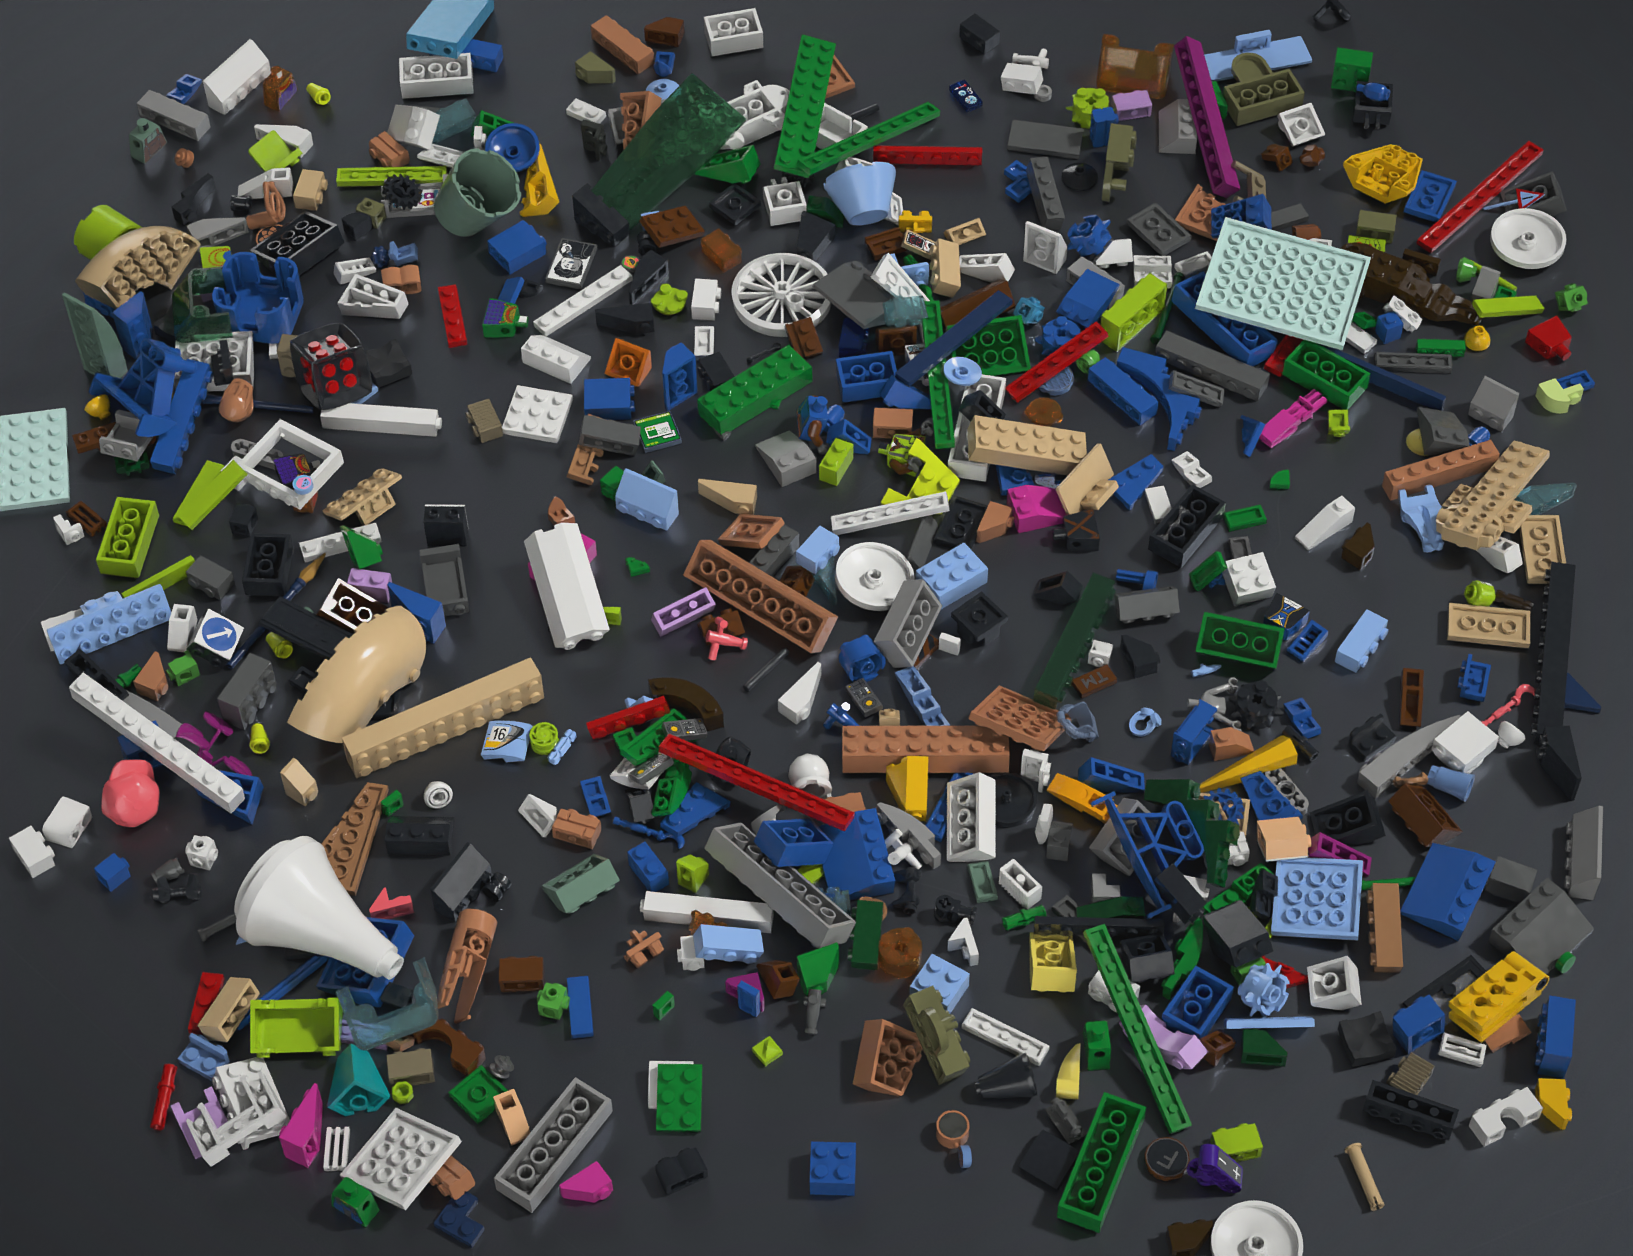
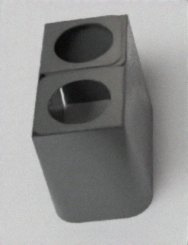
M1498 856L1489 875L1485 890L1488 893L1520 904L1531 893L1537 870Z

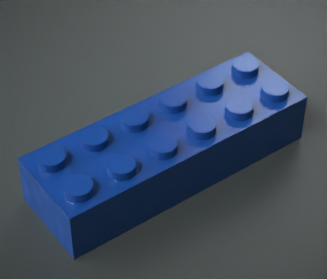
M1204 271L1175 285L1171 301L1231 358L1250 366H1255L1269 359L1275 351L1278 340L1265 328L1195 309L1206 276Z

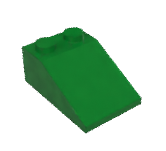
M754 145L705 156L694 173L695 175L725 182H741L743 184L751 180L761 163Z

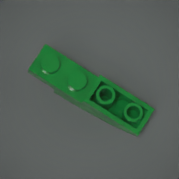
M672 758L674 764L666 769L664 779H659L652 810L653 817L671 815L681 805L692 777L688 764Z
M1262 863L1258 864L1234 880L1230 888L1209 901L1203 908L1205 910L1203 914L1205 915L1238 900H1242L1248 906L1251 903L1254 885L1261 870L1272 872Z
M1200 918L1194 924L1190 923L1185 931V938L1183 940L1180 939L1176 944L1175 974L1164 978L1161 985L1164 987L1162 996L1169 1000L1179 985H1183L1194 967L1199 964L1203 942V925Z

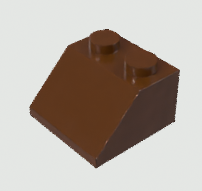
M903 324L876 328L875 341L878 353L892 351L893 356L905 355V345H917L916 325Z

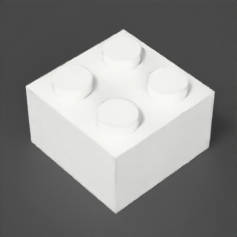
M1263 552L1225 561L1227 569L1222 574L1234 606L1272 597L1276 586Z

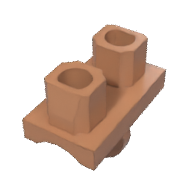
M636 930L631 931V939L627 941V945L631 947L636 944V946L628 950L623 957L626 962L630 960L636 968L641 967L648 961L642 953L643 951L648 949L653 957L658 956L664 951L660 942L662 936L659 932H656L643 941V938L648 936L646 931L638 933Z

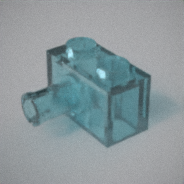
M923 296L893 298L882 303L885 313L884 321L887 326L895 325L898 328L909 323L910 326L919 325L922 323V320L928 318Z

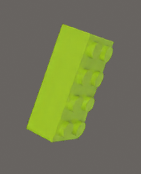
M1149 273L1145 278H1141L1135 287L1130 288L1125 296L1116 300L1114 305L1109 310H1105L1101 315V326L1107 331L1109 336L1102 342L1116 352L1127 344L1163 311L1167 284Z
M123 497L116 498L96 558L100 574L139 578L159 518L155 501Z

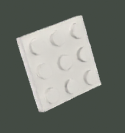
M517 385L502 426L503 434L558 443L573 401V395Z

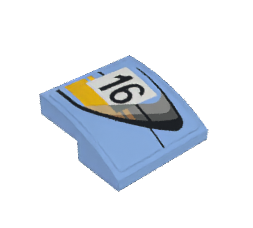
M490 721L481 756L484 760L503 758L506 763L524 761L530 740L529 733L533 726L516 721Z

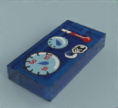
M965 79L949 86V91L966 112L983 106V101Z

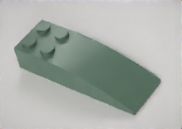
M64 292L62 297L84 370L93 375L97 372L121 378L128 369L122 347L111 325L97 310Z

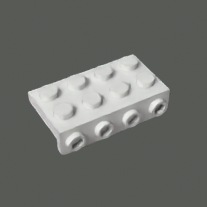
M255 1057L216 1067L215 1077L212 1078L215 1090L218 1089L220 1093V1103L228 1112V1121L253 1106L240 1077L247 1075L249 1082L260 1079V1071L265 1075L287 1115L285 1119L270 1129L263 1125L238 1141L237 1143L241 1144L243 1150L248 1149L249 1144L252 1142L279 1136L284 1125L287 1126L290 1121L264 1058Z

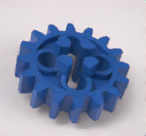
M1218 788L1217 793L1211 790V796H1203L1204 800L1219 801L1227 820L1239 825L1238 819L1244 818L1241 813L1245 811L1243 805H1241L1243 802L1240 797L1238 798L1235 791L1231 793L1227 788L1225 792H1222ZM1220 814L1218 820H1223L1221 814Z

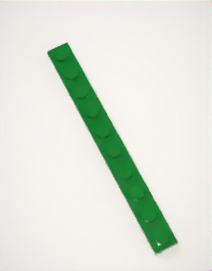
M926 102L798 160L797 166L807 174L812 175L939 117L941 110L930 102Z
M939 300L920 301L925 348L943 335ZM946 358L927 372L935 449L955 448L949 384L943 371Z
M1105 924L1085 930L1083 932L1169 1133L1173 1134L1190 1128L1192 1126Z

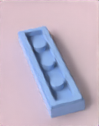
M1310 1016L1224 1019V1027L1226 1029L1315 1027L1314 1019Z

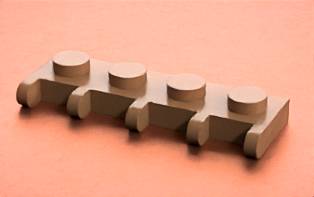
M577 445L567 478L587 485H593L594 479L588 477L589 470L593 472L598 471L599 466L592 463L594 455L602 457L604 451Z

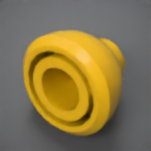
M1475 326L1469 329L1464 336L1465 345L1471 350L1483 351L1490 345L1489 333L1483 326Z
M105 394L99 395L90 400L84 410L89 415L103 420L110 415V400Z

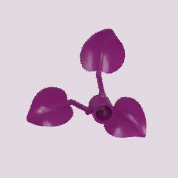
M205 711L203 714L204 720L217 729L210 742L203 738V734L197 728L188 723H184L178 728L176 737L186 739L199 746L197 755L213 767L223 761L234 772L252 776L249 767L234 756H229V758L223 756L212 763L213 756L208 751L220 732L227 736H231L233 733L232 727L225 720L209 711Z

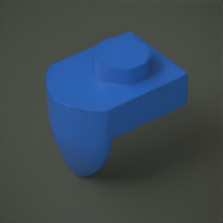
M657 51L653 68L660 77H666L672 73L675 60L674 52Z

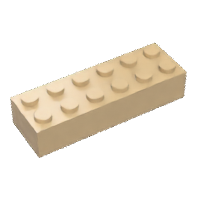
M974 415L967 428L969 461L1068 476L1087 455L1085 432Z

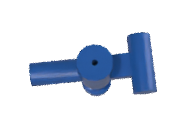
M832 703L826 711L829 717L823 724L826 729H830L835 721L843 726L860 725L846 713L850 709L848 703H843L840 707Z

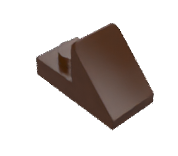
M1221 1029L1199 1039L1208 1051L1203 1059L1214 1067L1217 1066L1222 1055L1233 1049L1237 1041Z

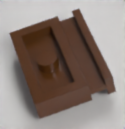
M899 227L865 237V244H867L875 261L882 259L887 253L898 254L908 251V249L901 247L904 235L900 232Z
M811 317L795 321L791 324H785L784 328L791 347L802 358L806 359L823 353Z

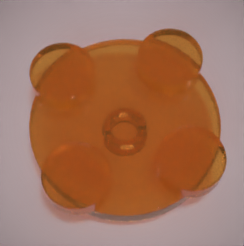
M1050 398L1035 399L1025 409V414L1035 425L1050 426L1063 420L1060 405Z

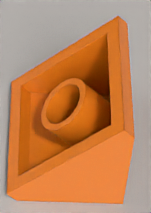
M615 338L604 374L614 378H630V383L639 387L652 368L651 351Z

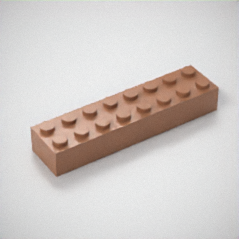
M699 540L683 576L703 588L706 587L711 593L810 653L822 651L838 619V616L712 540Z
M842 726L843 773H886V766L890 764L897 765L906 756L928 757V773L1009 772V736L997 734L993 729L986 726Z

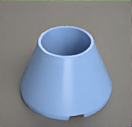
M872 162V166L864 167L862 163L840 169L826 178V184L823 183L825 191L851 225H869L879 222L888 216L896 177V169L892 164Z

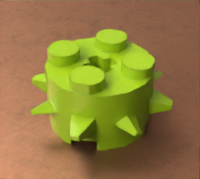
M1080 88L1076 94L1072 95L1073 105L1066 107V109L1072 111L1073 122H1078L1082 128L1090 129L1092 110L1109 107V97L1102 88Z

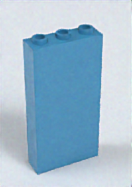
M432 0L406 33L407 49L457 59L493 12L494 0Z

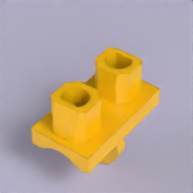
M903 210L901 216L899 215L900 232H906L907 229L916 234L932 232V216H930L929 211H921L919 216H912V212Z

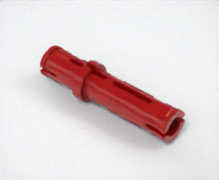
M173 1064L163 1065L162 1077L157 1084L158 1095L150 1127L154 1130H164L170 1098L175 1090V1075L178 1069Z

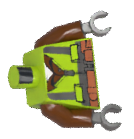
M927 420L922 423L921 428L913 432L895 434L891 444L880 442L878 453L887 455V465L897 474L902 475L906 473L916 477L919 466L922 463L918 457L908 455V452L916 438L926 445L925 435L931 436L933 434L931 429L933 424Z

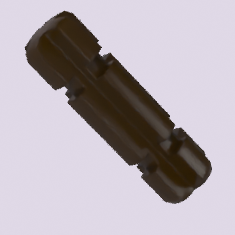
M1497 590L1495 593V601L1502 603L1503 601L1505 605L1518 610L1521 608L1531 612L1534 603L1526 600L1525 602L1523 598L1510 593L1507 595L1502 590Z

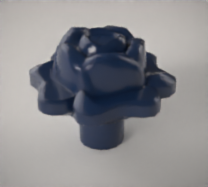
M383 246L374 247V252L371 255V260L379 268L387 266V262L390 260L388 251Z

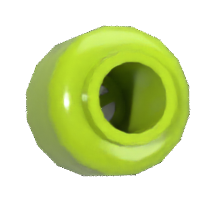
M1478 580L1472 581L1465 588L1464 592L1468 604L1489 607L1496 596L1494 587L1490 583Z

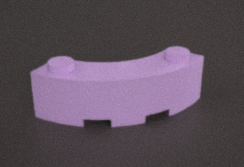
M1140 1005L1164 1062L1180 1070L1193 1069L1208 1052L1195 1035L1185 1034L1180 1031L1175 1033L1165 1028V1022L1157 1017L1147 1005ZM1120 1021L1119 1024L1123 1028L1124 1034L1127 1036L1125 1029L1122 1025V1022Z

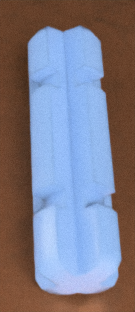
M571 729L566 730L564 733L565 737H561L553 748L554 751H551L548 755L549 763L553 765L558 764L561 760L560 757H563L571 746L570 743H573L576 739L575 731Z

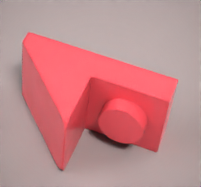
M384 887L369 909L371 918L393 919L414 913L410 895L399 896L389 900L386 887Z

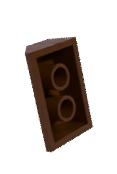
M1405 783L1388 800L1393 806L1392 810L1405 820V826L1412 832H1415L1418 836L1417 840L1424 847H1431L1432 843L1442 845L1463 832L1425 786Z

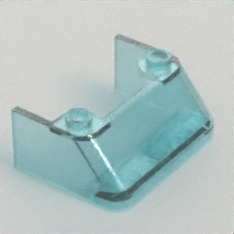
M425 958L413 962L420 981L414 989V996L417 1002L379 1017L374 1007L370 1004L355 1006L348 986L336 991L353 1040L359 1049L370 1050L431 1027L438 1021L436 987Z

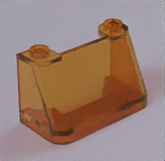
M1103 34L1096 79L1097 88L1123 94L1131 93L1135 90H1147L1149 98L1161 99L1165 97L1171 76L1174 44L1160 43L1156 45L1153 52L1120 47L1118 37Z

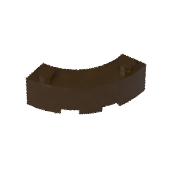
M662 677L648 679L650 698L655 699L664 696L669 708L678 710L682 708L690 712L691 716L695 719L702 718L707 732L724 728V714L720 705L702 687L678 678Z

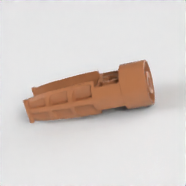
M465 909L459 913L442 973L437 1003L435 1006H432V1010L448 1006L458 977L463 976L464 979L455 1013V1024L471 1019V1016L468 1014L482 979L498 923L491 914L478 909Z

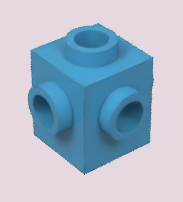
M1021 297L1013 315H1022V321L1026 325H1029V323L1037 324L1043 317L1045 307L1040 305L1041 301L1034 297Z

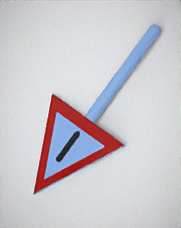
M1516 189V200L1486 206L1483 210L1518 203L1519 209L1527 208L1545 194Z

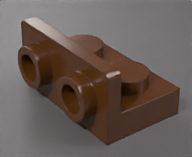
M787 566L780 579V582L805 597L815 581L812 573L802 566Z

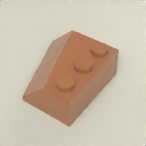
M884 1019L866 1020L853 1085L872 1092L902 1096L913 1075L912 1069L915 1063L919 1062L922 1057L920 1053L923 1048L916 1033Z

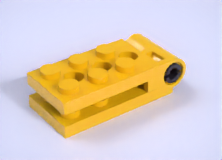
M1513 951L1504 960L1499 961L1449 1001V1008L1452 1010L1449 1012L1448 1018L1482 1043L1508 1020L1539 997L1549 982V976Z

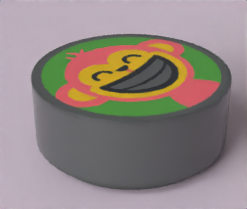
M633 255L625 256L621 261V266L630 274L635 273L639 258Z

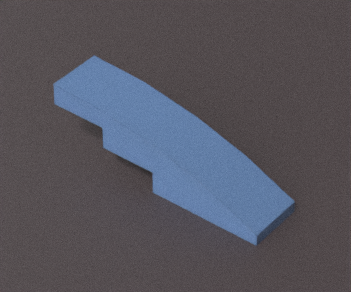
M914 666L895 672V676L907 699L924 726H950L942 715L939 704L931 695L930 687Z

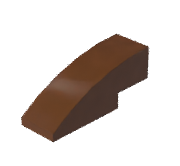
M1403 668L1401 672L1400 726L1421 728L1424 670Z

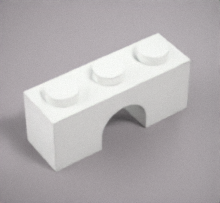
M1528 1087L1522 1090L1516 1089L1503 1100L1497 1099L1492 1102L1490 1107L1484 1110L1482 1108L1476 1110L1471 1115L1469 1127L1485 1147L1503 1137L1506 1126L1501 1121V1118H1512L1520 1127H1523L1537 1120L1541 1115L1543 1107Z

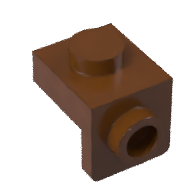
M1272 144L1261 153L1263 160L1276 162L1279 171L1284 170L1293 163L1287 146Z

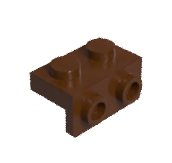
M731 608L720 612V616H717L723 618L728 623V626L723 629V633L732 636L745 633L738 610L732 612ZM712 614L702 617L701 622L697 624L698 628L701 629L706 646L712 644L706 642L707 631L717 632L718 627L715 623L716 617L713 618Z

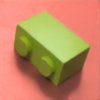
M835 438L819 465V480L834 486L839 484L853 460L852 443Z
M1243 1123L1230 1129L1220 1128L1212 1132L1210 1144L1221 1148L1236 1162L1261 1157L1263 1145L1255 1123L1249 1125Z

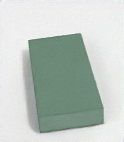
M988 860L967 864L977 904L998 900Z

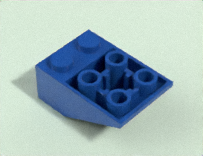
M1264 194L1211 209L1212 238H1219L1225 217L1272 230L1271 206Z

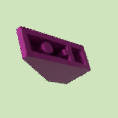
M1321 832L1311 838V847H1308L1307 858L1363 860L1362 876L1368 877L1370 875L1371 857Z

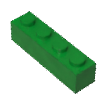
M1417 339L1416 353L1447 354L1452 357H1464L1465 340Z

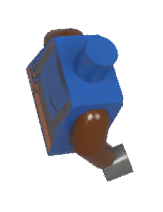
M812 395L807 396L796 410L798 436L801 440L813 442L818 447L819 455H825L829 447L828 443H823L820 435L828 420V401L823 396Z

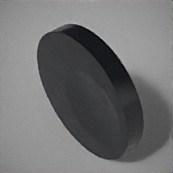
M999 772L990 775V778L995 779V825L999 827H1015L1028 821L1034 814L1037 805V793L1033 784L1024 776L1013 772Z

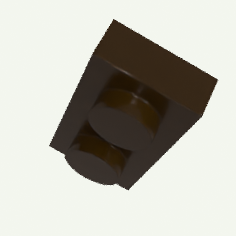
M1406 248L1402 259L1423 267L1426 274L1437 276L1441 259Z

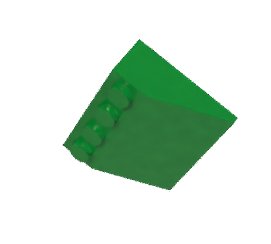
M1022 315L993 319L949 355L950 359L955 357L971 359L980 366L983 375L1000 376L1030 370L1031 366ZM954 325L947 326L945 332H947Z

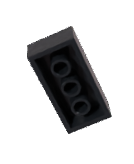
M1192 484L1150 534L1148 550L1182 568L1224 517L1226 502Z

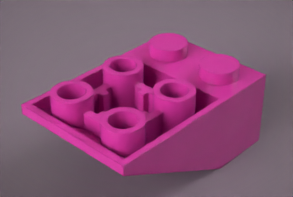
M316 1083L305 1092L302 1103L293 1110L291 1120L287 1126L284 1125L279 1133L285 1157L309 1168L320 1151L323 1102Z

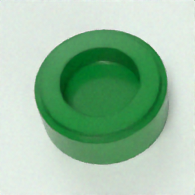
M1565 952L1557 960L1555 968L1562 974L1566 973L1573 966L1576 957L1570 952Z

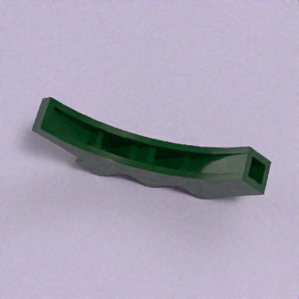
M1146 780L1145 801L1162 806L1172 801L1182 803L1195 830L1200 836L1205 850L1207 883L1215 887L1225 888L1228 878V859L1230 858L1229 847L1237 846L1240 836L1239 825L1229 820H1218L1220 804L1209 799L1198 800L1201 793L1200 784L1193 780Z

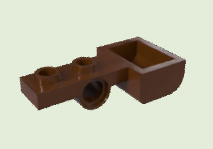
M116 422L72 435L78 454L96 448L100 450V437H107ZM153 436L147 447L155 443L156 436Z

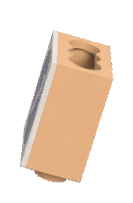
M1299 817L1257 821V842L1265 861L1308 857V847H1311V838L1309 834H1306V826L1301 823Z

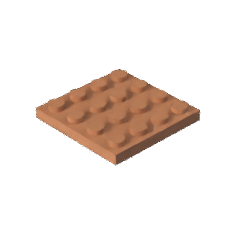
M1000 685L973 709L969 716V720L974 721L976 725L986 726L993 729L997 734L1009 736L1014 741L1030 745L1031 748L1037 751H1045L1065 731L1063 726L1057 721L1056 713L1059 710ZM1065 714V719H1069L1072 723L1071 717Z

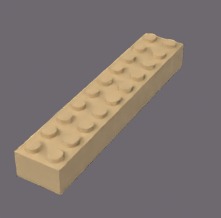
M530 657L342 737L347 762L356 779L367 776L373 771L386 768L394 762L404 760L415 753L423 752L429 747L444 743L457 735H463L473 728L481 727L487 722L500 719L504 715L518 711L529 704L537 703L544 698L541 674Z

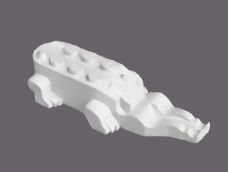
M758 80L744 85V95L720 106L710 101L698 106L699 117L682 124L671 138L652 150V157L662 166L664 162L676 161L691 154L705 155L716 146L721 150L738 149L778 130L781 131L789 90L778 85L762 87Z

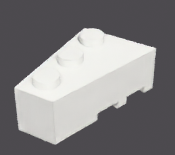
M355 274L338 301V306L342 315L400 319L408 306L405 292Z

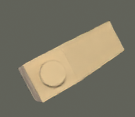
M698 479L700 495L732 513L754 515L757 485Z

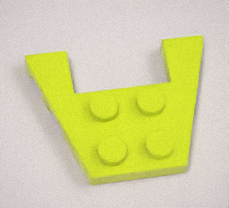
M916 438L908 455L918 457L920 461L924 462L923 469L907 497L888 488L881 501V505L945 491L949 502L957 488L960 479L921 440Z

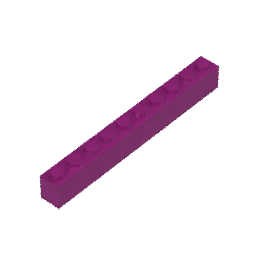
M1185 36L1174 45L1211 189L1213 193L1229 198L1240 190L1236 170L1231 166L1233 159L1201 42Z

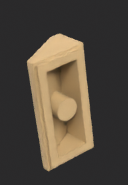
M980 218L946 230L944 235L948 241L961 245L985 236L986 233Z

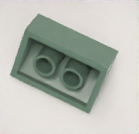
M592 854L541 887L560 911L573 913L580 908L579 905L595 900L597 894L602 891L611 890L615 887L614 884L620 880L608 858Z

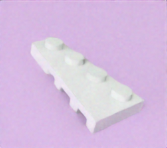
M889 253L885 254L872 273L871 278L922 319L920 301L930 300Z

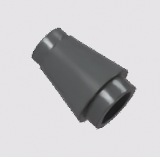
M176 857L173 860L170 858L151 875L157 884V879L165 876L167 881L181 877V874L185 871Z

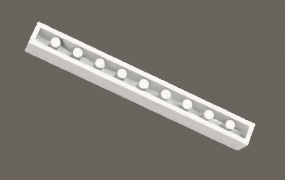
M82 673L69 686L74 700L229 813H232L245 799L242 787L85 673Z

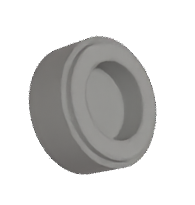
M1041 85L1037 94H1034L1035 99L1041 102L1050 100L1052 89L1047 85Z

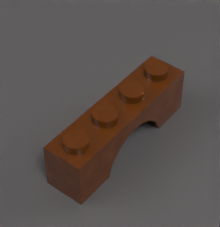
M416 1004L399 1023L401 1030L414 1037V1042L418 1045L427 1040H440L447 1043L452 1048L450 1056L452 1067L466 1077L486 1060L484 1047L479 1042L471 1041L461 1030H454L446 1020L442 1018L439 1020L426 1007L421 1008Z

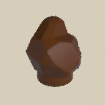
M1307 145L1299 157L1300 163L1308 167L1319 166L1320 162L1325 158V152L1316 145Z

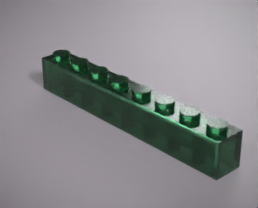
M1096 573L1092 574L1035 688L1034 702L1056 710L1059 703H1063L1066 696L1065 689H1070L1074 679L1072 675L1073 673H1078L1081 665L1079 661L1081 658H1085L1088 651L1087 645L1088 643L1092 644L1094 640V630H1099L1102 623L1101 616L1102 614H1107L1110 605L1108 602L1114 599V594L1117 591L1114 589L1115 580Z

